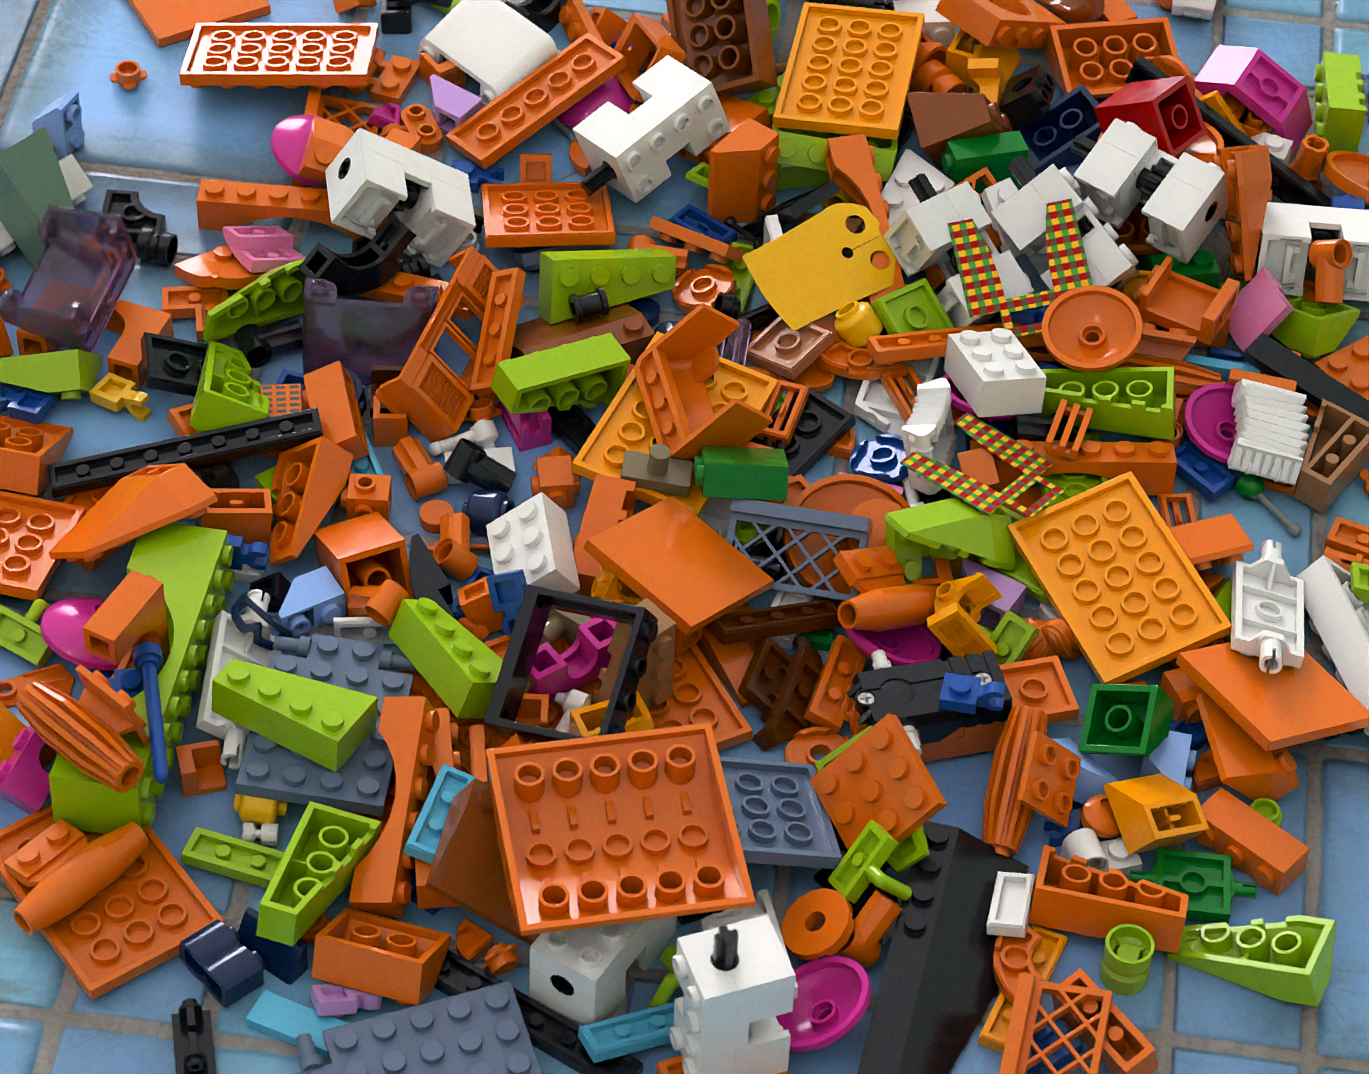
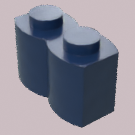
M217 919L180 942L181 960L188 970L199 981L204 983L211 995L222 1006L227 1008L264 984L263 970H265V964L261 956L255 950L250 951L242 945L241 937L233 926L227 927Z

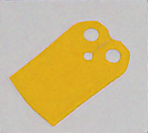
M853 203L833 204L785 234L742 256L763 296L793 332L840 309L850 301H858L893 285L896 261L895 255L879 231L880 223L866 206ZM855 215L864 221L865 229L862 233H852L847 229L845 221L849 216ZM843 248H850L853 251V256L851 258L844 257L842 254ZM882 251L887 254L890 264L886 269H878L872 265L870 256L873 252Z

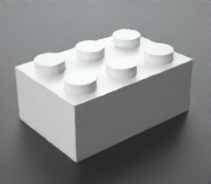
M995 328L992 331L976 332L964 330L961 333L948 334L944 371L978 418L1042 412L1047 377L1011 330Z
M538 493L486 525L494 574L523 569L526 582L529 585L575 593L580 590L566 512L544 493Z

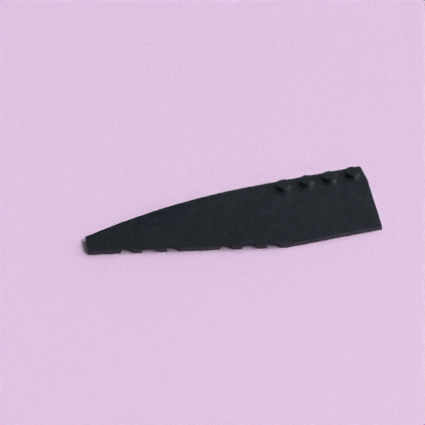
M930 821L923 824L930 854L910 867L906 885L911 888L912 893L908 900L901 901L900 906L903 910L897 917L857 1074H951L957 1058L962 1050H965L971 1040L974 1029L982 1021L993 997H996L1000 990L993 972V954L998 935H988L986 926L997 873L999 871L1027 874L1029 868L1027 865L1011 856L1008 858L997 854L993 846L961 828Z

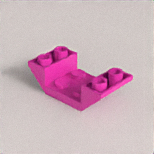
M1218 45L1194 79L1195 88L1202 94L1206 95L1218 90L1220 95L1223 96L1227 91L1230 92L1272 127L1269 134L1292 140L1293 145L1290 157L1313 124L1306 87L1259 48Z

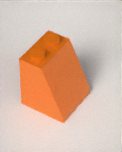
M378 511L316 529L313 538L318 562L321 567L327 566L345 592L347 617H367L355 615L348 608L349 597L347 594L354 585L381 586L386 579H390L402 586L409 593L411 599H414L405 539Z

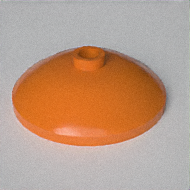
M1098 285L1081 286L1061 294L1049 305L1042 320V338L1050 355L1062 365L1083 372L1105 371L1122 364L1138 348L1143 332L1142 317L1134 302L1118 290Z

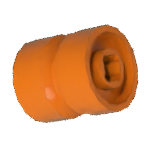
M931 60L919 68L912 80L914 92L969 93L970 91L969 86L939 60Z

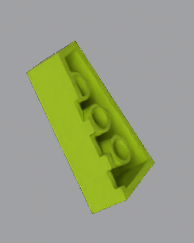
M1323 52L1321 64L1316 63L1314 82L1319 83L1315 84L1314 101L1319 103L1315 105L1314 121H1319V123L1316 122L1314 134L1328 141L1330 147L1327 155L1333 151L1358 152L1367 112L1366 106H1363L1365 103V93H1362L1363 80H1361L1360 55Z
M663 248L540 252L538 316L550 325L571 319L573 317L569 308V295L576 294L580 296L591 293L597 287L604 289L609 307L674 289L677 256Z
M610 332L498 362L491 388L510 414L545 412L549 407L555 406L559 411L570 410L572 405H582L585 409L596 408L598 403H605L608 407L625 382L631 358Z
M1174 366L1120 367L1099 372H1083L1071 368L1041 369L1046 375L1047 380L1040 417H1048L1050 414L1057 412L1061 399L1068 401L1067 406L1073 408L1074 403L1081 405L1080 410L1086 412L1087 407L1094 409L1088 425L1090 429L1174 441L1176 408ZM1076 419L1074 426L1080 427L1082 421Z
M424 597L419 599H403L388 632L389 637L456 718L485 719L503 659L450 616L435 601ZM529 681L527 683L524 693L528 692V689L531 685Z
M234 658L212 680L211 711L334 772L341 768L376 728L378 697Z
M309 801L260 902L256 936L294 946L352 882L355 866L370 852L380 837L381 821Z

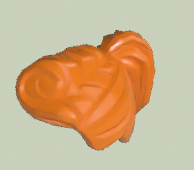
M1023 618L1040 631L1020 661L1058 655L1059 660L1061 656L1066 660H1070L1083 655L1075 643L1072 630L1066 621L1052 618L1046 622L1041 619Z

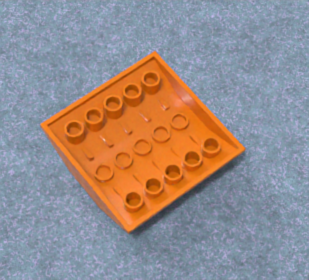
M711 722L486 749L497 839L508 896L521 936L755 906V898Z

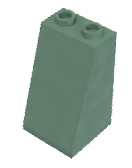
M42 127L0 153V220L37 274L47 268L52 273L65 265L69 260L80 254L77 247L86 241L45 127Z

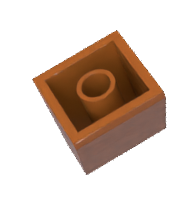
M907 93L921 149L941 170H943L942 155L946 154L947 140L1012 131L1007 115L1005 113L1001 114L996 102L991 103L984 94Z

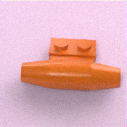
M888 545L840 551L832 560L849 587H854L861 593L858 596L843 601L838 607V620L844 628L875 632L920 626L927 623L929 616L935 614L934 600L939 586L906 585L905 571L898 562L897 556L890 550Z
M60 818L3 861L7 873L28 888L35 887L12 911L18 926L26 934L33 935L74 913L117 880L149 845V840L145 832L135 822L130 821L88 844L84 833Z

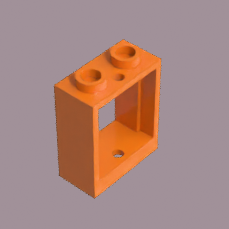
M632 13L614 48L625 56L628 66L618 72L615 78L633 100L644 103L639 90L633 86L632 82L641 76L639 70L653 44H655L658 50L647 70L667 55L682 64L687 54L659 21ZM632 43V46L627 48V45Z

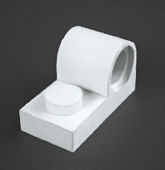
M1081 828L1068 834L1062 843L1059 855L1070 860L1073 855L1088 859L1087 866L1107 872L1110 867L1122 871L1125 876H1129L1130 869L1141 871L1143 866L1138 853L1128 855L1122 837L1099 842L1096 833L1089 828Z

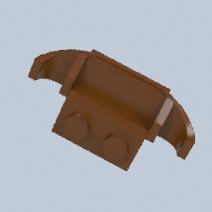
M768 636L760 640L739 687L738 693L762 713L760 720L765 725L758 733L753 735L752 741L763 751L794 737L797 732L808 725L809 721L804 719V715L823 669V663L818 651L804 636L794 638L792 643L798 648L796 653L791 656L771 637Z

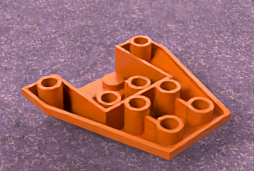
M1257 144L1216 148L1217 156H1212V163L1218 165L1226 173L1229 207L1225 211L1226 221L1224 222L1226 240H1230L1232 252L1228 253L1230 272L1235 273L1237 278L1243 281H1251L1272 183L1269 147Z
M185 463L148 465L121 478L48 553L51 559H66V562H73L83 558L84 562H90L104 556L105 550L124 546L132 542L136 537L185 517L187 519L199 517L207 513V506L218 500L212 490Z

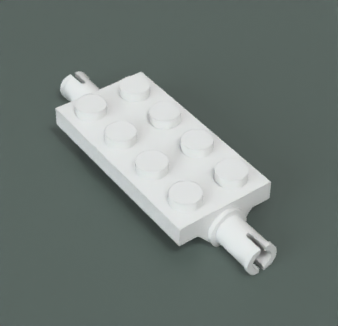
M1266 540L1261 544V558L1252 564L1236 561L1232 571L1230 649L1246 656L1260 657V669L1266 672L1267 665H1269V674H1276L1280 672L1282 666H1292L1300 669L1304 659V580L1290 576L1285 561L1282 559V544L1276 541L1275 548H1273V540Z
M259 589L251 590L248 593V597L267 613L270 595L265 593L263 601H261L263 591ZM246 606L245 614L240 615L246 624L261 622L262 638L274 642L275 636L271 635L269 624L249 606ZM222 610L214 619L196 728L223 740L224 746L220 762L226 766L228 757H230L228 768L239 769L250 730L211 711L212 680L233 658L267 667L270 654H281V651L267 650L254 644V633L242 634L234 624L231 614Z

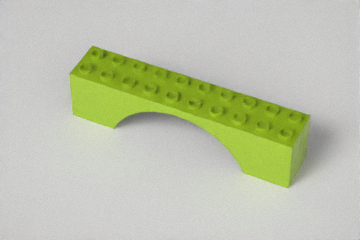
M170 523L139 536L126 567L127 575L131 570H134L146 576L149 575L163 583L170 654L158 674L169 771L172 769L174 762V744H180L182 740L183 718H189L191 713L192 692H198L200 687V668L207 665L214 619L222 610H226V592H232L235 581V572L230 571L234 548L228 545V530ZM143 690L132 699L136 703L134 711L142 717L147 725L144 730L149 738L145 692ZM128 733L121 736L140 758L145 768L141 775V780L136 783L137 785L134 788H130L129 791H123L122 793L85 775L57 753L49 774L54 823L62 818L78 830L107 834L132 821L145 832L146 826L152 825L154 822L156 797L161 798L165 788V783H157L154 779L150 743L144 747Z

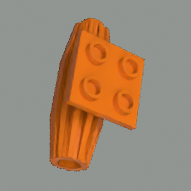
M1142 322L1141 342L1133 355L1122 364L1114 367L1174 366L1176 397L1183 399L1185 403H1187L1189 397L1197 389L1205 385L1226 383V381H1221L1220 373L1183 361L1190 349L1196 344L1197 337L1188 335L1189 331L1179 328H1169L1168 332L1155 330L1156 326L1150 323Z
M82 664L75 668L85 686L79 701L41 681L24 686L18 694L17 709L46 744L79 771L119 793L127 792L130 788H134L137 785L136 783L142 778L141 775L145 769L143 767L144 764L121 736L128 733L144 747L150 743V740L144 730L147 726L145 721L134 711L136 703L125 691L120 690L117 693L110 688L112 687L111 683L101 672L95 670L92 673Z
M1026 705L1013 706L995 747L983 802L982 841L993 846L997 854L1008 858L1018 854L1034 812L1039 813L1060 827H1067L1073 805L1072 801L1077 777L1080 772L1081 757L1047 737V714L1043 710Z

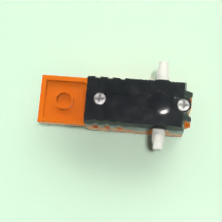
M877 650L871 654L874 670L856 673L851 681V689L846 695L845 707H843L844 719L850 724V731L853 737L870 725L874 726L888 713L897 715L923 762L995 750L1013 706L1026 705L1043 710L1047 714V723L1076 719L1079 715V706L1058 655L999 665L993 650L982 652V655L973 653L965 655L964 658L955 656L949 657L946 661L937 659L894 667L891 665L890 660L887 659L886 652L884 650ZM945 672L981 677V686L992 681L1006 684L1003 710L993 711L977 706L976 713L969 714L939 709V698Z

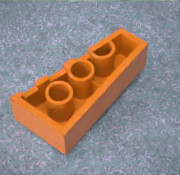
M1044 844L1028 924L1106 939L1109 931L1117 925L1134 924L1146 929L1152 935L1155 942L1154 950L1178 954L1189 895L1144 879L1134 883L1129 881L1122 871L1110 867L1107 872L1087 866L1088 859L1073 855L1071 860L1056 855V848Z

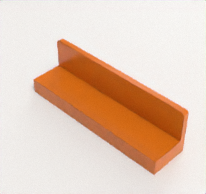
M519 267L492 272L470 386L472 393L479 398L493 400L494 406H497L499 398L492 390L491 384L497 363L511 357L526 273Z

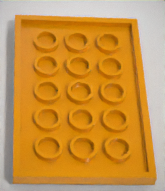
M804 2L773 115V127L846 135L865 134L866 137L898 140L907 102V93H909L925 24V14Z
M657 331L646 349L664 334ZM719 356L718 369L711 377L704 381L714 414L734 398L763 412L779 380ZM635 366L572 462L571 472L594 481L596 474L621 478L625 450L649 454L650 448L657 444L635 376ZM693 467L688 496L636 487V499L654 505L673 496L697 517L701 516L712 498L703 497L701 486H695Z
M1131 471L1041 510L1032 518L1026 517L1007 525L1014 545L1060 619L1066 621L1071 628L1075 643L1101 684L1123 683L1176 659L1181 652L1198 649L1231 634L1232 624Z

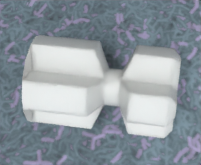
M245 822L242 825V840L254 843L257 838L260 839L262 845L278 846L279 823H263L260 829H256L254 823Z

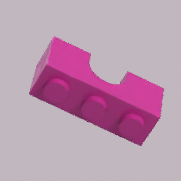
M594 618L578 626L575 642L562 654H558L548 642L540 645L528 679L531 685L527 693L549 694L550 702L555 699L558 692L567 693L598 678L601 668H608L612 655L607 650L617 622Z
M31 726L27 730L23 728L12 744V747L15 749L9 761L4 760L0 764V796L28 814L39 811L50 793L49 774L44 771L39 760L40 751L46 743Z

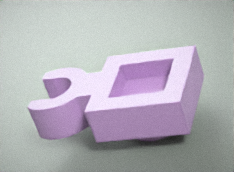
M334 983L311 985L310 1000L318 1017L332 1016L341 1018L347 1014H357V1008L365 1010H378L382 1008V996Z

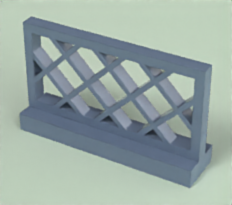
M731 499V517L726 540L733 546L736 543L740 548L738 550L754 563L747 550L764 539L774 554L757 566L763 569L778 559L788 573L777 582H773L769 590L837 601H845L859 595V591L854 587L851 588V594L836 592L829 581L840 574L838 568L825 577L815 561L831 549L837 555L838 551L835 547L845 539L859 540L858 549L867 548L873 526L870 518L752 499ZM738 522L753 524L759 532L758 536L744 546L736 537ZM758 525L769 526V528L762 531ZM778 528L787 529L794 540L776 551L766 536ZM792 530L804 533L797 537ZM812 533L820 534L828 545L811 557L801 541ZM827 536H833L838 538L833 542H830ZM795 545H798L808 560L790 571L780 556ZM812 564L822 580L810 588L802 587L795 578V575ZM789 579H792L795 585L784 583L787 582ZM826 584L830 591L821 590L819 588Z

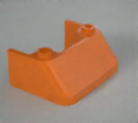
M703 302L638 357L635 364V376L657 444H664L669 447L670 458L694 459V456H701V445L743 447L773 422L771 416L736 398L732 399L714 414L704 381L711 377L718 369L719 353L716 346L737 330L740 325L735 319Z

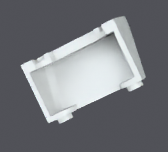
M462 0L420 41L418 59L420 60V54L426 52L437 64L443 63L444 57L480 83L479 97L483 99V107H485L557 55V47L552 37L501 0Z

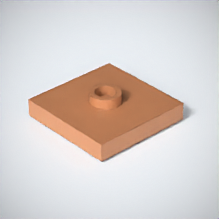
M779 316L742 350V355L746 361L795 380L835 342L833 332L811 323L793 332Z

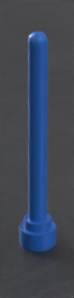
M143 642L134 648L133 660L135 668L143 674L154 779L157 783L162 784L169 779L158 672L164 663L163 652L159 644Z

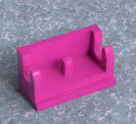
M501 400L497 402V408L501 409V417L519 452L551 444L552 418L548 410L537 413L510 414Z

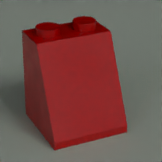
M1188 75L1129 83L1094 108L1103 134L1115 118L1124 122H1132L1142 131L1156 137L1158 149L1173 157L1207 133Z

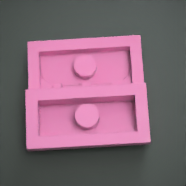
M278 225L223 226L222 234L236 259L251 273L268 272L271 269L306 258L293 249L294 235Z
M1263 267L1238 293L1236 306L1230 314L1229 333L1243 353L1249 349L1262 333L1269 336L1294 310L1293 306L1282 294L1284 289L1266 267Z

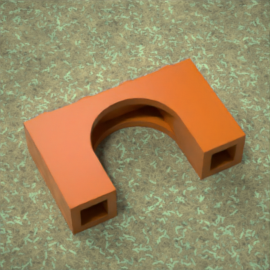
M940 0L935 10L987 47L1045 49L1049 27L1051 25L1067 24L1033 0H992V2L988 0Z
M51 280L16 330L18 350L21 356L56 352L70 335L83 329L105 328L112 330L121 337L107 356L108 372L135 382L139 390L144 384L140 341L144 332L174 338L172 314L53 280Z
M131 570L82 627L85 652L114 665L120 662L117 669L135 668L133 660L134 648L143 642H155L161 646L164 663L159 670L160 672L170 654L163 583L152 576H146Z

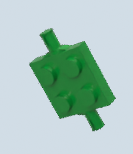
M1157 847L1155 866L1152 872L1132 869L1129 871V881L1138 883L1144 879L1189 895L1186 919L1226 922L1228 924L1231 915V902L1234 896L1256 899L1257 883L1235 881L1231 871V855Z

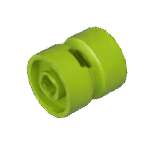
M1122 924L1112 928L1107 934L1099 977L1102 984L1108 990L1119 995H1132L1140 992L1146 986L1155 948L1152 935L1146 929L1134 924Z

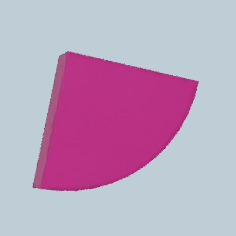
M387 103L386 106L376 107L368 117L367 122L379 128H383L391 123L400 124L401 106Z

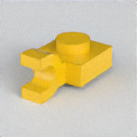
M111 372L89 391L91 402L118 413L125 407L134 418L142 422L152 415L151 409L143 406L149 400V395L137 391L135 382Z

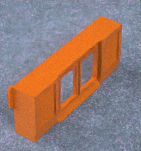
M473 246L449 258L448 262L456 271L400 375L381 384L375 392L377 399L391 413L407 414V419L431 443L457 433L475 399V394L470 391L478 344L475 346L450 318L459 301L462 300L483 322L492 272L499 270L484 254L480 255ZM523 296L521 298L519 312L526 300ZM443 331L470 357L460 378L433 351Z

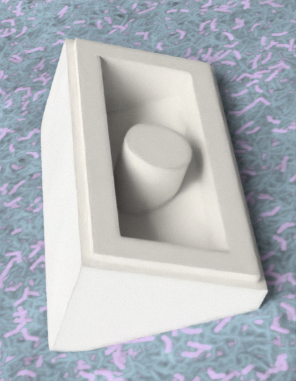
M371 617L333 618L334 637L378 644H395L388 635L391 625L389 627L382 626Z

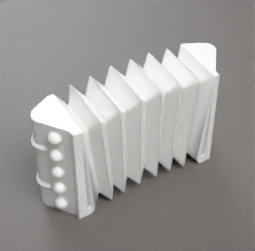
M938 378L924 384H918L917 396H915L916 403H914L910 418L906 421V426L902 427V437L906 457L915 452L950 467V465H953L952 459L955 458L954 451L957 449L956 443H959L954 431L955 421L953 420L951 410V387L946 378ZM908 468L911 489H916L927 495L936 494L942 489Z
M1244 378L1236 382L1231 406L1236 408L1233 415L1236 416L1234 422L1237 425L1235 427V441L1227 460L1228 468L1244 472L1246 475L1252 474L1274 480V482L1279 481L1295 485L1303 462V456L1305 455V449L1308 446L1306 440L1309 437L1307 431L1310 425L1305 423L1309 416L1305 415L1307 407L1303 406L1306 395Z

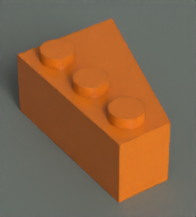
M600 474L595 475L587 507L583 514L579 535L576 534L573 542V552L580 584V590L574 594L591 597L594 579L600 578L603 571L600 570L601 563L583 549L587 539L635 515L636 482Z

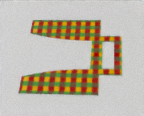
M1072 199L1047 203L1046 207L1047 254L1054 289L1005 299L995 263L974 220L967 219L948 223L970 318L1000 312L1004 329L1011 330L1016 337L1042 332V322L1014 328L1010 313L1050 305L1058 296L1071 289L1093 285Z
M968 412L954 423L984 448L1024 473L1000 493L962 472L915 452L900 461L902 465L988 516L1005 503L1027 517L1032 518L1065 492L1062 488L1040 476L1055 463ZM1036 482L1050 489L1048 493L1029 508L1014 501V499Z

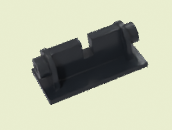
M185 999L179 1007V1013L171 1014L176 1074H216L210 1010L202 1011V1006L198 1004L196 999Z

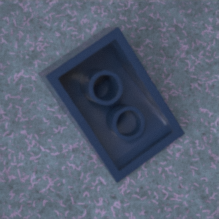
M1081 84L1051 104L1046 118L1017 130L1020 131L1029 149L1028 163L1037 174H1040L1052 164L1060 169L1082 163L1085 158L1070 150L1076 136L1081 134L1095 142L1098 141L1102 130L1094 108L1099 103L1084 84Z

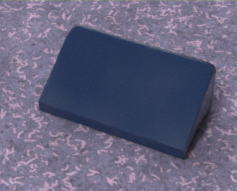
M248 907L238 929L242 945L250 951L255 950L261 956L265 964V970L288 985L293 984L308 969L307 944L298 940L294 946L256 936L259 912Z

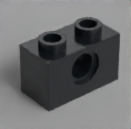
M1039 64L1008 79L999 109L1002 114L1005 113L1013 131L1020 130L1046 118L1055 92V82L1049 73H1045Z

